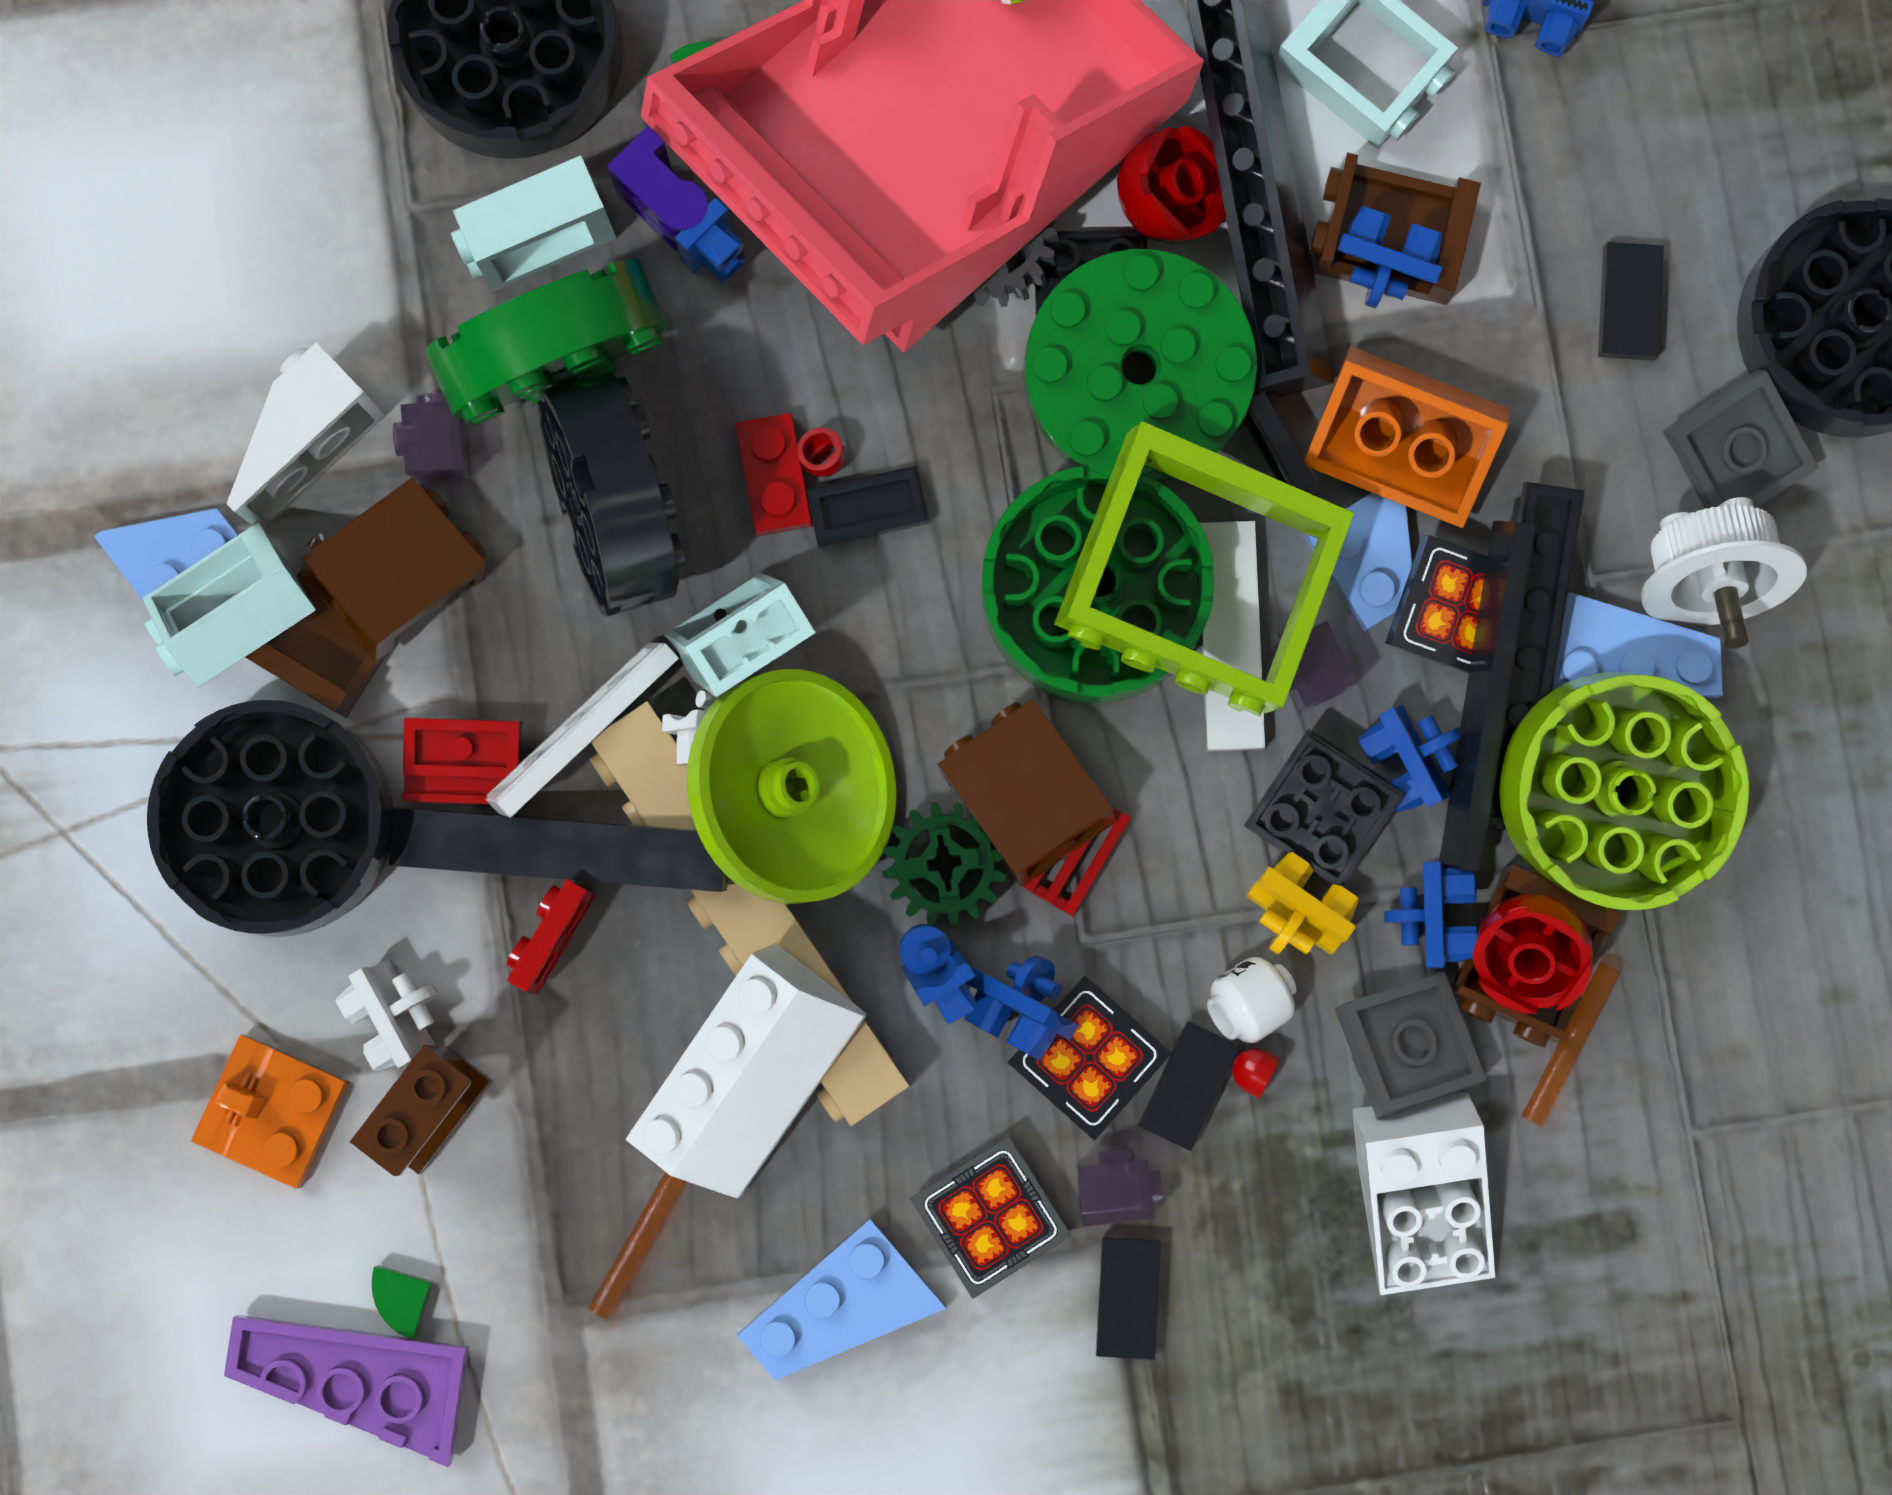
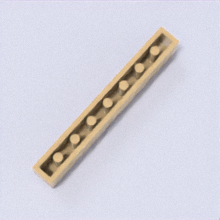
M646 701L599 733L591 741L598 754L589 760L608 787L617 782L630 800L621 807L633 825L696 829L687 793L688 767L677 765V742L671 734L662 732V720L648 701ZM729 877L727 891L691 890L694 896L686 901L687 905L705 930L715 925L727 944L718 950L735 976H737L752 953L776 943L853 1002L787 904L772 902L753 895L738 886ZM864 1019L821 1080L824 1089L816 1095L835 1123L845 1117L850 1126H853L910 1085Z

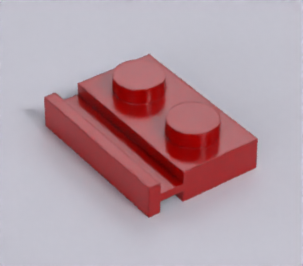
M404 718V792L402 793V801L489 804L485 800L487 798L486 795L522 762L523 721Z
M568 879L565 880L561 888L553 885L537 909L536 915L541 917L542 921L532 938L530 939L523 935L508 957L506 966L513 970L506 981L526 993L538 995L597 895Z

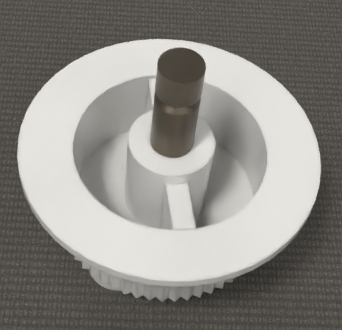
M1732 498L1723 502L1718 507L1705 508L1691 513L1678 512L1668 515L1660 521L1661 531H1658L1659 534L1655 535L1656 537L1653 538L1652 545H1650L1655 573L1644 584L1641 591V600L1645 611L1654 619L1679 626L1720 624L1723 627L1722 634L1725 646L1730 649H1736L1747 645L1749 642L1746 626L1743 623L1744 619L1765 612L1791 597L1805 581L1807 566L1804 557L1797 550L1780 543L1775 519H1773L1771 514L1758 507L1754 508L1753 501L1749 498Z

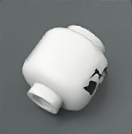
M1249 957L1214 980L1211 985V999L1207 1002L1208 1011L1214 1024L1225 1037L1230 1040L1238 1038L1246 1043H1256L1288 1023L1295 1011L1292 995L1297 991L1296 984L1291 974L1281 964L1273 966L1261 957Z

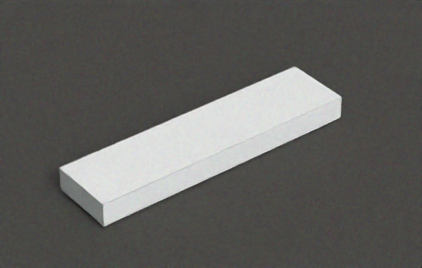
M1255 521L1200 523L1207 537L1214 563L1213 603L1208 621L1201 634L1202 654L1262 679ZM1209 690L1208 694L1204 695L1206 752L1264 750V712L1261 713L1260 717L1245 710L1238 712L1227 705L1230 698Z
M647 643L486 795L487 798L485 800L498 814L511 818L678 660L677 655L666 643Z

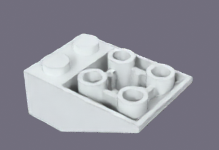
M1468 1092L1451 1094L1376 1119L1372 1106L1352 1109L1358 1168L1380 1295L1495 1278L1484 1126Z

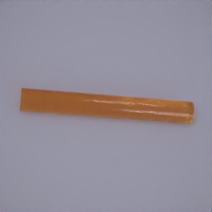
M1599 963L1565 1029L1569 1036L1566 1042L1558 1043L1521 1115L1523 1119L1539 1127L1543 1126L1620 975L1618 970L1604 963Z
M664 1172L590 1303L588 1309L606 1320L609 1319L686 1182L685 1180Z

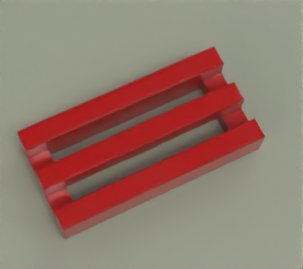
M1112 807L1116 823L1112 826L1069 901L1059 896V893L1090 841L1068 855L1049 889L1039 884L1045 872L1024 885L1023 888L1073 917L1131 817Z

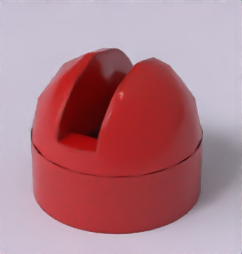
M814 428L805 433L798 443V458L806 471L812 475L830 477L839 472L844 464V445L839 436L831 429ZM833 447L836 449V451L832 453L823 463H821L820 465H816L832 450Z
M1250 1048L1242 1051L1235 1058L1232 1068L1236 1084L1246 1093L1260 1099L1277 1067L1280 1057L1261 1048Z

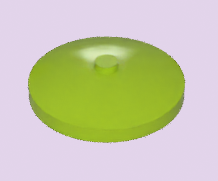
M779 669L742 680L721 694L709 707L696 730L690 748L687 768V793L694 825L705 849L715 864L727 877L747 892L762 899L784 904H801L832 898L859 883L870 872L883 853V849L890 837L896 810V778L890 750L883 733L869 710L848 689L827 676L802 669Z

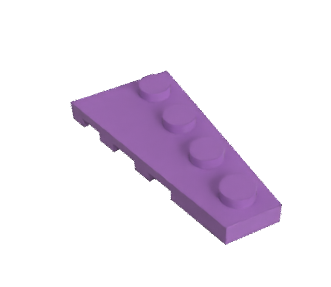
M237 1315L232 1320L224 1376L291 1404L297 1403L324 1414V1417L345 1426L349 1424L378 1436L382 1441L399 1448H408L429 1457L431 1461L449 1467L453 1460L469 1346L420 1339L412 1340L405 1337Z

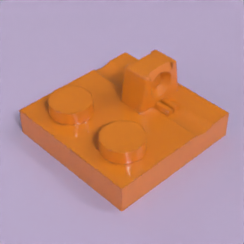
M240 1034L191 1142L295 1189L301 1188L350 1081L250 1036Z

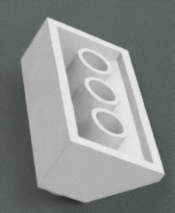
M774 943L752 953L625 1140L669 1175L734 1198H739L867 1016V1013L778 944Z

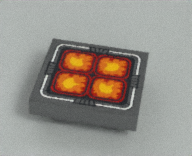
M1009 1135L910 1198L972 1299L1072 1236Z

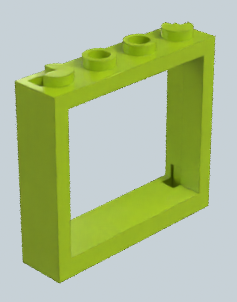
M1141 421L1129 430L1125 436L1054 625L1068 630L1067 636L1080 641L1079 645L1100 650L1101 645L1123 653L1121 661L1133 668L1145 672H1154L1155 667L1176 675L1174 683L1185 690L1202 695H1207L1209 690L1230 698L1227 704L1230 708L1238 712L1245 710L1260 717L1262 712L1268 713L1284 707L1354 512ZM1144 464L1318 539L1266 681L1090 607Z

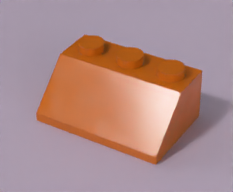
M1350 346L1323 410L1304 462L1311 469L1463 528L1509 425L1510 409Z

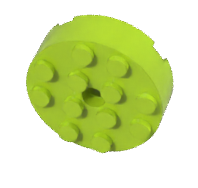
M1624 672L1597 673L1580 677L1563 684L1543 697L1530 709L1513 733L1505 752L1500 774L1499 795L1504 824L1516 851L1532 871L1573 896L1596 905L1619 910H1644L1668 905L1678 901L1679 896L1692 890L1704 879L1709 881L1727 861L1737 844L1745 823L1749 803L1748 770L1740 744L1735 743L1728 727L1720 717L1722 714L1702 695L1680 683L1662 677ZM1629 776L1632 784L1631 794L1628 800L1621 805L1618 793L1615 792V787L1619 786Z

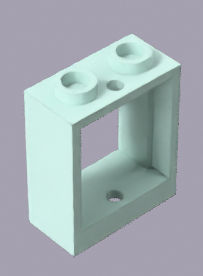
M1320 0L1280 46L1275 65L1378 149L1389 135H1392L1396 140H1399L1419 115L1414 106L1426 93L1434 99L1455 74V71L1449 65L1458 47L1400 0ZM1357 3L1361 4L1429 60L1384 112L1313 55Z
M581 155L453 210L460 229L451 232L457 250L464 264H467L474 280L484 276L493 292L616 239L609 218Z
M259 522L142 598L151 616V619L146 621L144 625L158 645L155 647L157 653L174 676L184 671L197 688L316 610L290 564Z
M759 572L664 633L693 681L717 697L816 632L787 585L782 581ZM717 609H724L726 616L717 622L714 619L715 611Z

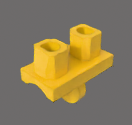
M1289 852L1274 868L1269 866L1253 884L1246 897L1266 910L1258 922L1276 934L1268 947L1270 951L1279 955L1289 943L1307 955L1315 944L1329 955H1332L1342 942L1345 943L1356 927L1350 921L1359 899L1343 886L1335 884L1330 886L1320 901L1303 890V886L1314 870L1308 862L1293 852Z

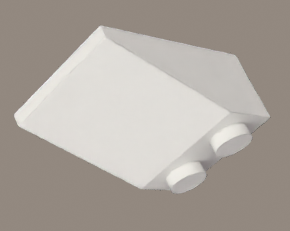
M317 342L308 350L301 348L295 351L282 364L280 368L282 374L273 381L228 498L227 505L252 526L259 522L265 529L385 417L365 392Z

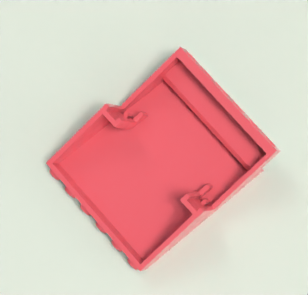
M803 0L648 76L640 117L863 346L885 334L904 353L1126 157L1144 137L1152 134L1187 103L1204 60L1141 0H1025L1016 4H1004L1000 0Z

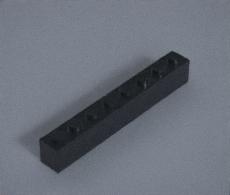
M1186 0L1195 51L1204 60L1200 70V78L1242 307L1255 341L1257 388L1284 397L1333 384L1331 362L1263 0Z

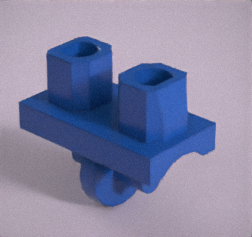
M1361 206L1352 220L1347 234H1339L1336 251L1377 264L1374 272L1354 266L1349 278V282L1368 288L1364 304L1376 308L1383 294L1403 300L1408 284L1390 278L1391 270L1429 283H1437L1442 267L1435 265L1439 255L1442 233L1411 223L1400 253L1381 246L1391 216Z
M1404 705L1397 708L1393 707L1378 715L1381 722L1373 725L1358 738V741L1372 765L1397 752L1400 755L1408 773L1391 781V783L1406 792L1395 811L1408 810L1424 803L1429 808L1449 798L1450 792L1430 755L1434 754L1443 773L1458 767L1459 764L1449 745L1463 738L1459 728L1457 727L1442 734L1433 715H1430L1417 722L1427 740V743L1424 744Z
M1423 862L1424 909H1418L1416 887L1400 888V910L1384 911V923L1401 924L1402 946L1419 945L1418 923H1425L1426 968L1448 969V963L1462 962L1473 959L1472 953L1478 935V927H1447L1446 905L1477 904L1476 873L1455 868L1445 869V865L1442 862Z
M918 924L906 931L899 943V954L904 964L901 968L923 1006L934 1001L947 1024L955 1022L979 1007L965 982L974 978L975 975L952 939H948L940 928L932 924Z
M1035 955L1027 959L1023 964L1015 961L1008 966L1006 974L1014 980L1013 988L972 968L975 977L965 983L977 990L974 999L979 1007L968 1013L964 1020L998 1038L1011 1012L1015 1011L1021 1014L1006 1042L1039 1061L1053 1042L1056 1034L1071 1040L1078 1025L1040 1003L1045 997L1055 1000L1061 993V985L1054 981L1055 968L1051 960Z

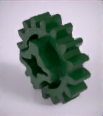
M932 802L930 809L931 817L923 819L913 809L909 812L911 823L913 824L909 830L897 825L893 827L892 832L901 842L898 847H884L883 854L895 860V866L883 870L882 874L884 879H898L899 886L890 893V897L893 901L904 897L910 900L905 913L908 917H913L922 909L927 911V924L935 925L939 915H947L951 927L954 928L958 927V913L966 910L968 915L974 920L980 918L979 909L976 905L980 899L990 904L996 902L997 897L989 889L990 883H1005L1006 875L994 870V863L1003 861V858L997 850L991 849V841L979 829L980 826L973 816L969 821L962 818L961 803H955L950 815H942L938 802ZM949 827L967 833L975 840L979 848L964 849L951 839ZM929 830L930 844L920 857L906 860L912 843L921 834ZM938 839H943L944 848L948 850L950 858L960 859L962 866L956 867L952 871L950 892L946 891L945 881L941 880L940 873L938 871H929L928 869L929 863L937 861V851H939ZM984 870L976 889L961 900L959 885L967 874ZM925 880L939 891L940 903L929 901L919 895L913 889L910 882Z

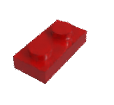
M785 413L736 422L756 537L812 527L801 462L797 454L798 445L792 414Z

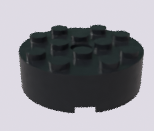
M392 0L390 4L388 43L402 84L425 121L445 139L470 152L487 157L517 159L532 157L555 150L571 142L595 122L609 103L617 86L623 61V36L613 0ZM517 31L519 34L518 38H514L508 43L493 44L495 39L502 33Z
M1876 198L1874 201L1855 200L1847 202L1839 200L1818 207L1802 216L1762 254L1753 266L1742 289L1737 314V335L1739 348L1748 373L1750 374L1756 369L1767 370L1793 421L1819 433L1838 437L1861 438L1892 431L1891 199ZM1853 307L1861 310L1867 316L1870 327L1862 324L1860 326L1856 325L1855 322L1857 320L1853 314Z
M604 372L540 390L541 400L537 401L538 415L553 485L562 515L568 514L574 533L573 550L588 589L600 612L605 617L675 597L677 585H679L677 569L686 567L685 555L677 533H670L668 524L669 519L677 517L676 507L668 484H660L655 462L648 453L644 441L651 438L648 420L642 405H634L632 392L626 377L616 378L611 372Z
M256 700L234 704L220 709L194 724L195 728L179 742L172 752L168 751L161 762L150 790L147 806V831L150 849L155 864L168 887L174 890L184 903L205 920L230 930L261 936L283 937L308 933L329 925L351 911L362 901L376 883L390 852L393 800L386 776L370 749L349 729L331 718L308 707L279 700ZM276 803L284 817L274 831L267 835L263 834L260 828V816L267 806Z

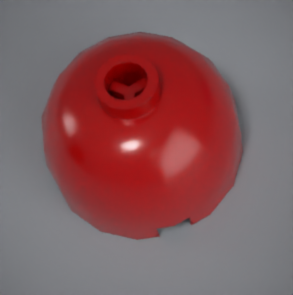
M1184 125L1179 128H1172L1170 126L1149 134L1123 159L1117 177L1118 198L1126 218L1134 229L1145 237L1170 244L1187 242L1214 232L1225 219L1226 214L1213 144L1209 138L1194 127Z
M1523 894L1497 905L1485 917L1476 937L1472 953L1473 965L1475 963V969L1479 974L1478 982L1483 991L1501 1006L1523 1014H1537L1538 1008H1549L1557 1005L1556 1011L1568 1007L1584 993L1592 975L1593 950L1591 933L1581 915L1562 900L1544 894Z

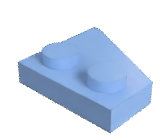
M1374 493L1367 495L1346 508L1354 512V516L1330 578L1364 633L1395 614L1412 566L1406 506ZM1305 534V540L1312 551H1314L1318 539Z
M215 508L104 530L97 533L94 537L142 599L239 534L225 515Z

